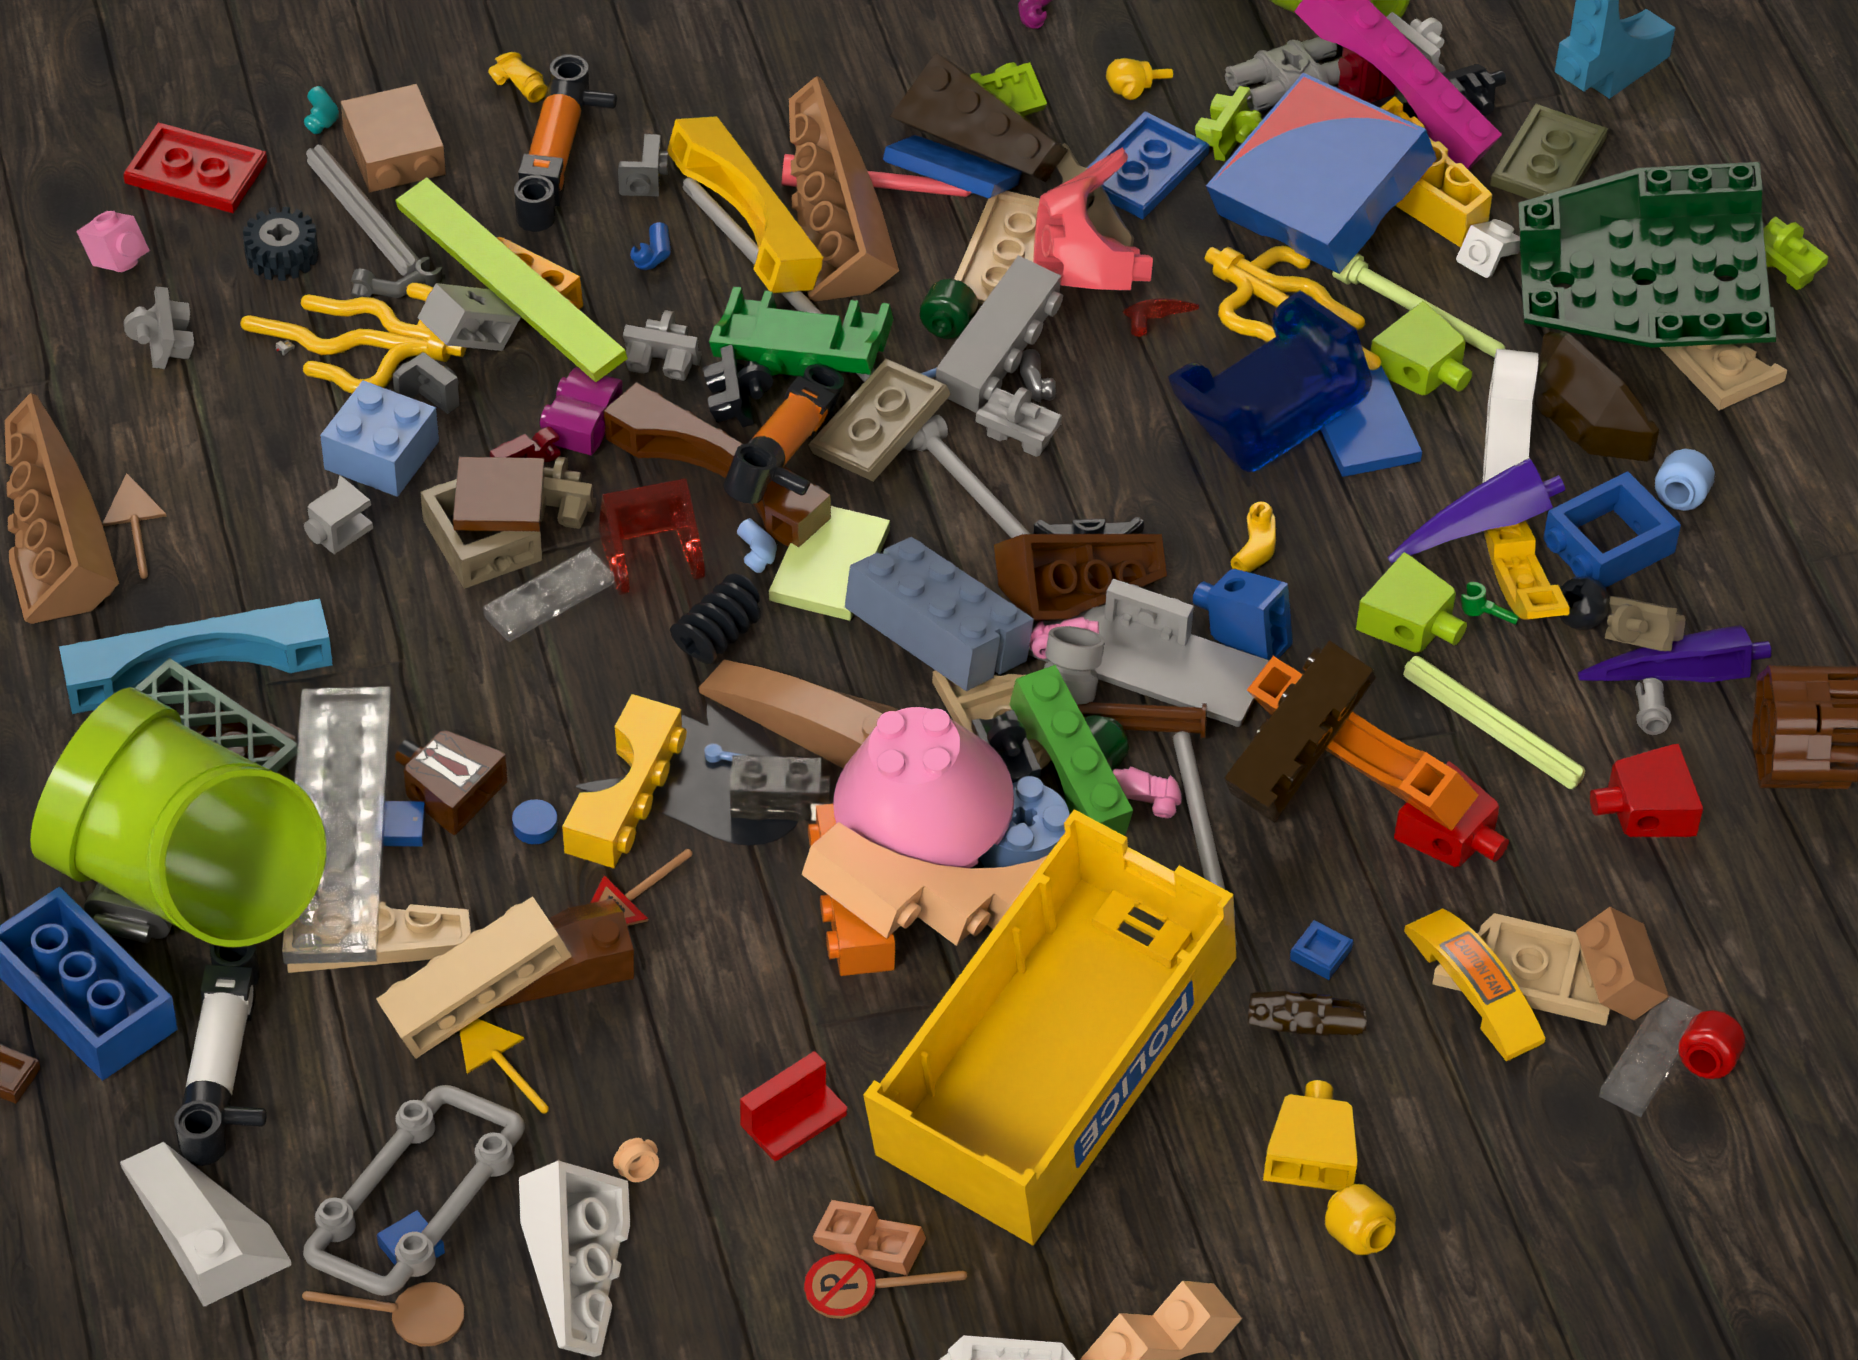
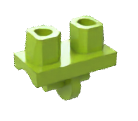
M1239 86L1233 96L1216 94L1211 102V119L1201 117L1195 126L1196 137L1213 147L1215 160L1226 161L1237 143H1243L1262 121L1261 113L1256 110L1251 111L1248 107L1247 98L1251 94L1249 87Z
M1774 217L1763 228L1767 267H1776L1785 274L1786 282L1796 290L1802 289L1813 280L1814 274L1827 265L1828 256L1803 237L1804 228L1796 222L1787 225L1779 218Z

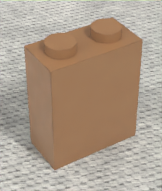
M417 84L341 101L343 130L369 192L424 180L426 177L429 179L446 175L444 146Z

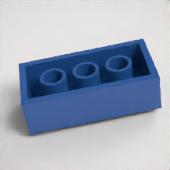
M60 886L0 925V979L102 1081L178 1030L172 996Z

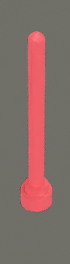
M784 155L782 186L797 187L796 177L791 175V160L794 159V155ZM867 171L875 188L967 197L972 193L929 177Z

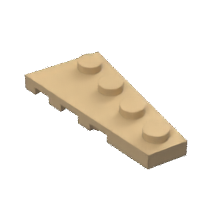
M321 896L320 902H310L304 912L285 929L288 973L431 960L438 955L447 953L465 941L471 934L469 909L410 904L406 910L391 909L386 906V902L367 900L366 906L341 904L340 898Z

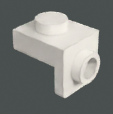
M1497 219L1471 225L1456 260L1485 278L1492 277L1501 257L1519 253L1520 237L1513 233L1514 228L1511 225Z

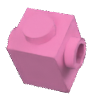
M106 211L76 231L92 266L124 272L136 266L138 263L137 259L150 251L134 216Z

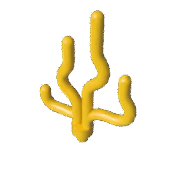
M1289 246L1270 248L1251 262L1246 260L1243 254L1231 247L1224 248L1222 251L1211 247L1206 252L1205 261L1213 265V274L1225 282H1232L1237 287V290L1225 298L1219 305L1218 311L1221 322L1231 331L1241 335L1257 337L1280 350H1287L1291 346V338L1283 332L1261 321L1245 319L1235 313L1254 294L1281 311L1283 322L1287 329L1296 337L1329 346L1370 370H1376L1380 367L1381 359L1375 353L1331 329L1309 325L1302 321L1294 301L1283 292H1297L1310 296L1314 299L1320 310L1354 330H1360L1364 327L1365 319L1362 315L1334 300L1326 288L1316 281L1297 276H1278L1266 271L1278 262H1288L1297 268L1306 269L1310 265V259L1296 253Z
M415 282L407 286L406 292L409 297L426 302V298L433 287ZM308 294L301 298V306L308 311L334 316L349 317L363 313L373 314L379 318L383 327L388 332L373 329H356L335 338L322 339L317 337L308 328L292 323L251 315L244 316L240 322L242 329L245 331L294 340L308 351L319 355H335L360 345L390 349L382 359L375 375L367 379L354 378L345 369L332 364L307 361L303 365L305 375L332 381L342 390L351 394L362 380L385 388L391 381L399 363L408 357L418 356L424 352L434 360L447 362L450 355L463 357L466 352V347L446 345L421 320L418 321L417 325L400 321L385 302L371 297L336 300Z

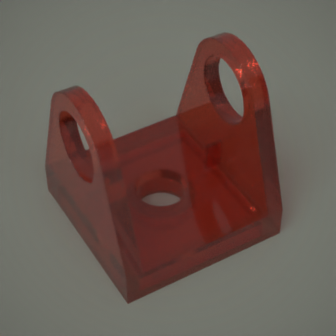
M686 478L602 494L599 533L619 595L627 594L630 590L627 565L622 546L623 540L677 530L694 580L705 577L703 553Z

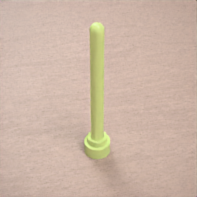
M1358 253L1340 274L1333 271V277L1349 285L1352 282L1357 285L1362 283L1408 310L1413 309L1420 302L1424 301L1464 337L1465 342L1494 358L1496 349H1505L1501 342L1368 269V263L1364 262V257Z

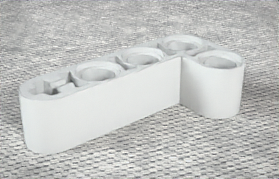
M1496 349L1488 399L1482 483L1513 465L1529 459L1532 400L1537 376L1538 353Z

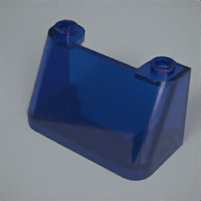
M1301 290L1284 300L1276 308L1272 318V326L1276 337L1214 378H1212L1208 368L1200 363L1187 364L1168 376L1173 392L1180 402L1231 461L1247 472L1261 469L1359 404L1367 397L1372 386V376L1356 328Z

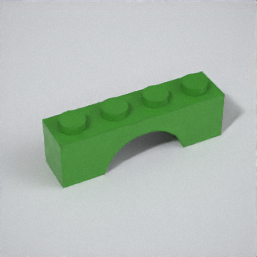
M1056 665L1016 678L1009 705L1014 710L1018 720L1023 724L1027 740H1037L1052 759L1061 780L1069 814L1075 809L1125 836L1133 809Z

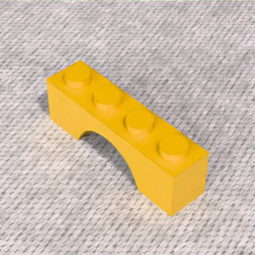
M634 694L631 695L615 725L616 752L630 765L631 769L623 780L608 789L579 793L562 826L564 853L611 868H615L622 853H629L634 843L635 827L639 819L645 820L649 815L653 802L652 794L656 786L662 787L669 773V761L673 753L679 754L684 746L687 731L685 728H682L680 708Z

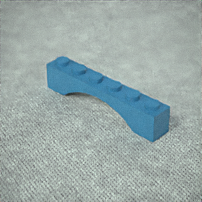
M320 599L257 609L228 616L213 617L201 621L174 626L170 625L163 628L127 633L59 647L72 714L95 710L117 691L128 687L135 688L169 658L183 667L216 661H239L271 666L287 673L333 665L330 638Z

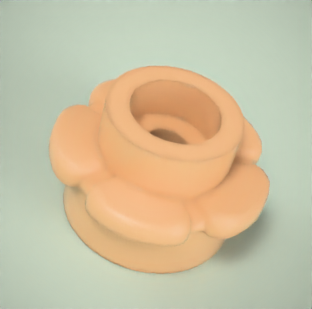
M642 1138L629 1139L616 1152L613 1159L614 1167L618 1169L621 1176L626 1177L631 1182L645 1181L658 1169L657 1146L650 1139L645 1141Z

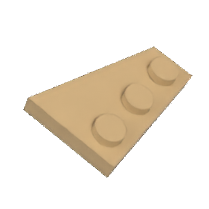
M1733 344L1659 347L1718 410L1784 382L1787 374V369L1774 363L1770 367L1755 358L1757 352L1746 345L1740 348Z

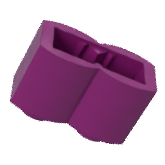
M575 367L567 378H561L553 403L551 405L547 404L544 407L540 418V428L551 427L560 436V440L553 443L555 446L592 456L600 446L605 435L604 410L623 394L622 380L605 375L595 382L580 368Z

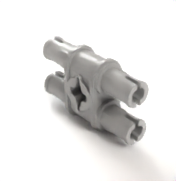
M1320 37L1303 42L1292 39L1284 46L1269 51L1260 50L1254 55L1253 59L1226 67L1225 80L1232 91H1236L1239 86L1245 87L1258 82L1266 83L1265 85L1250 89L1251 94L1247 98V104L1251 111H1262L1274 107L1302 73H1306L1332 86L1339 84V59L1322 65L1316 63L1329 57H1335L1337 45Z

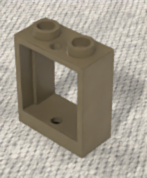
M457 479L444 484H438L420 492L423 521L464 589L542 561L540 532L503 531L464 545L448 519V516L454 514Z

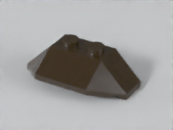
M1551 331L1544 334L1535 395V406L1538 407L1539 411L1545 417H1549L1565 432L1571 441L1576 442L1588 454L1645 462L1652 460L1656 450L1659 429L1652 420L1648 421L1642 405L1628 386L1571 334L1554 333Z

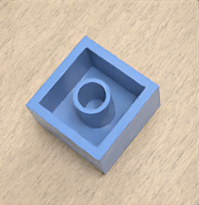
M362 380L320 435L324 469L398 497L439 442L436 407Z

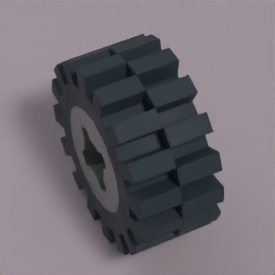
M276 207L269 208L268 215L260 211L256 213L257 220L250 218L247 221L248 227L244 226L243 229L245 257L248 267L250 269L253 268L256 275L260 276L264 272L265 279L272 280L274 275H278L279 281H286L285 275L291 274L292 279L299 277V270L306 274L310 271V264L315 266L318 256L316 227L314 223L312 224V219L308 215L303 217L302 211L296 209L291 214L290 207H283L282 212L277 213Z

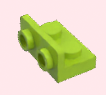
M1014 62L997 68L995 73L982 76L981 73L970 75L1023 116L1042 111L1047 105L1030 62L1019 66Z

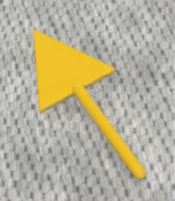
M476 1019L459 1030L467 1074L489 1060L494 1059L541 1113L545 1114L549 1111L547 1104L501 1054L524 1040V1037L480 1019Z

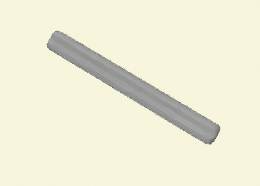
M317 145L314 149L309 148L306 152L308 157L307 163L402 276H406L415 271V265L419 258L323 145Z

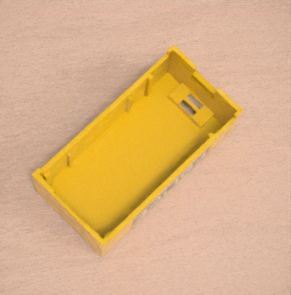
M1075 809L1064 822L1065 833L881 1083L874 1080L863 1094L876 1156L1033 1246L1237 958L1234 897L1232 893L1180 865L1175 871H1172L1128 847L1127 837ZM1136 907L1164 922V925L1160 930H1157L1129 914ZM1123 922L1154 938L1149 946L1120 932L1119 928Z

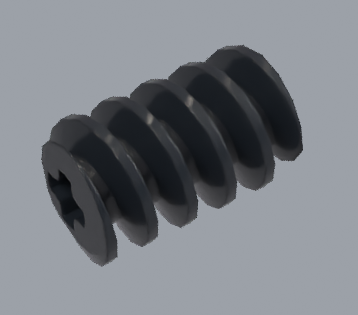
M736 573L728 574L722 583L717 584L711 593L706 594L700 603L695 604L689 613L684 614L678 623L671 626L670 633L677 646L704 664H712L717 658L716 654H723L728 648V644L735 643L739 638V634L746 633L750 628V624L757 623L760 620L761 610L758 606L760 596L756 587L743 575Z

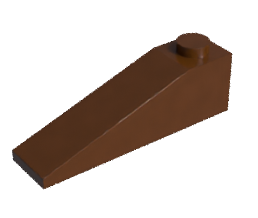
M613 899L570 907L548 918L572 957L494 1008L634 979V949L624 913Z

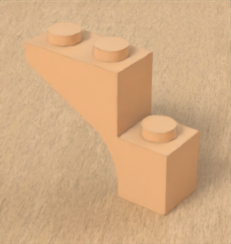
M1182 1281L1153 1315L1119 1313L1080 1360H1180L1196 1353H1213L1242 1318L1214 1283Z

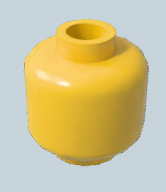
M1353 1184L1337 1191L1330 1198L1325 1214V1226L1328 1233L1352 1253L1368 1255L1382 1251L1389 1245L1395 1235L1396 1214L1394 1208L1368 1186Z

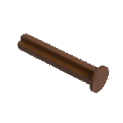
M1096 702L1077 704L1084 718L1090 715L1110 717L1118 721L1124 730L1177 733L1184 731L1201 734V738L1206 737L1207 703H1202V708Z

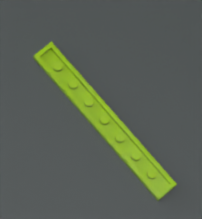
M427 177L395 200L398 209L593 381H599L628 359L626 351L622 346Z

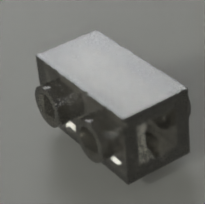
M732 755L730 782L731 818H745L749 820H816V805L829 803L830 776H821L822 758Z

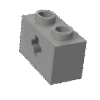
M436 283L427 296L426 302L417 318L448 346L503 351L521 317L490 289Z

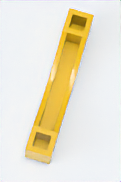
M716 116L676 119L667 148L669 156L683 175L704 184L720 194L747 220L754 232L758 245L757 259L753 270L767 289L773 293L813 290L818 273L822 269L823 256L719 118Z

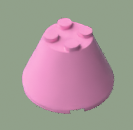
M910 707L882 714L877 720V726L845 765L835 788L834 816L836 824L840 822L868 841L900 855L936 865L972 868L978 864V858L994 844L998 846L1008 830L1014 810L1013 784L1006 764L995 749L986 741L951 720L949 715L942 709Z

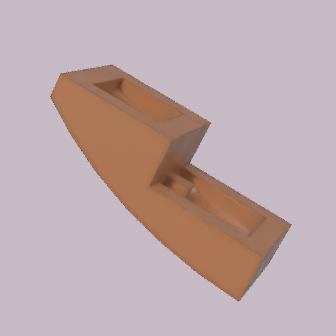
M831 1200L813 1235L815 1243L838 1254H851L864 1260L868 1266L903 1275H908L926 1240L921 1226L881 1220L872 1206Z

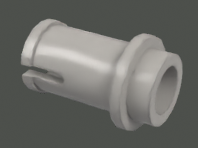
M1656 678L1643 679L1645 693L1643 691V684L1640 682L1635 687L1640 710L1636 719L1638 726L1645 733L1657 735L1667 730L1672 720L1671 712L1665 707L1663 683Z

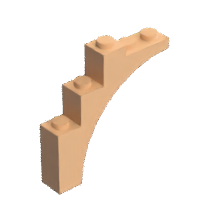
M838 822L811 845L801 875L885 938H888L900 926L904 929L908 928L918 917L957 946L970 933L973 936H977L986 925L994 929L1047 856L1035 861L996 868L970 869L936 865L895 853L868 841Z

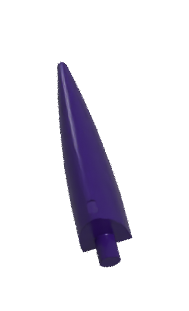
M1530 458L1490 478L1441 510L1387 557L1390 563L1395 562L1404 552L1411 556L1450 540L1523 522L1552 509L1553 506L1549 498L1565 491L1564 483L1559 475L1542 482Z
M1741 625L1685 635L1680 641H1673L1672 651H1660L1641 647L1612 657L1578 672L1579 681H1623L1656 678L1658 680L1716 682L1746 678L1751 675V660L1771 658V646L1769 641L1752 643L1746 630Z

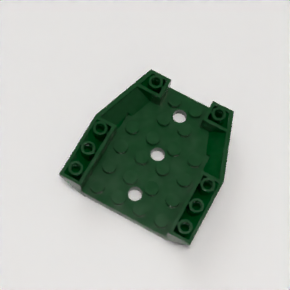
M1760 162L1636 168L1518 202L1524 323L1650 348L1776 342L1774 307H1770L1762 221ZM1728 275L1735 279L1724 282L1718 280V277ZM1641 279L1651 280L1653 283L1649 285H1638L1636 284V281ZM1567 283L1571 287L1564 289V287H1554V285Z

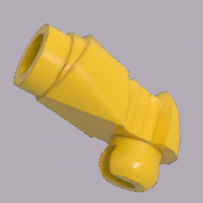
M508 52L495 58L497 64L491 66L488 73L497 85H503L510 78L529 102L535 103L545 97L548 87L544 83L543 75L521 61V54Z

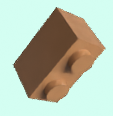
M1609 907L1576 930L1601 1005L1632 1020H1636L1669 997L1643 923Z

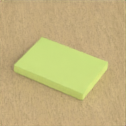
M831 506V519L800 547L790 543L769 589V601L851 621L853 613L845 608L850 565L877 552H881L890 531V520Z

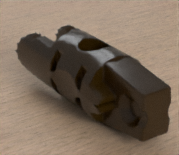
M1294 991L1255 992L1250 994L1248 1023L1286 1033L1329 1036V1034H1351L1352 1036H1358L1360 1033L1363 1034V1031H1366V1026H1368L1366 1022V1007H1364V1004H1360V1001L1355 1002V1000L1349 1001V999L1332 998V995Z

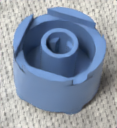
M1025 776L1019 779L1018 782L1012 783L1014 810L1010 825L998 846L994 844L979 857L985 868L1008 867L1035 861L1049 855L1065 833L1064 822L1070 815L1063 798L1053 789L1043 785L1040 779L1033 776Z

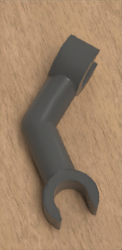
M423 257L416 262L415 271L396 282L378 279L372 272L366 269H355L351 278V282L354 283L351 295L356 298L370 297L372 294L401 298L407 294V286L410 283L416 282L431 287L435 286L436 283H440L442 280V267L432 272H427L430 269V257Z

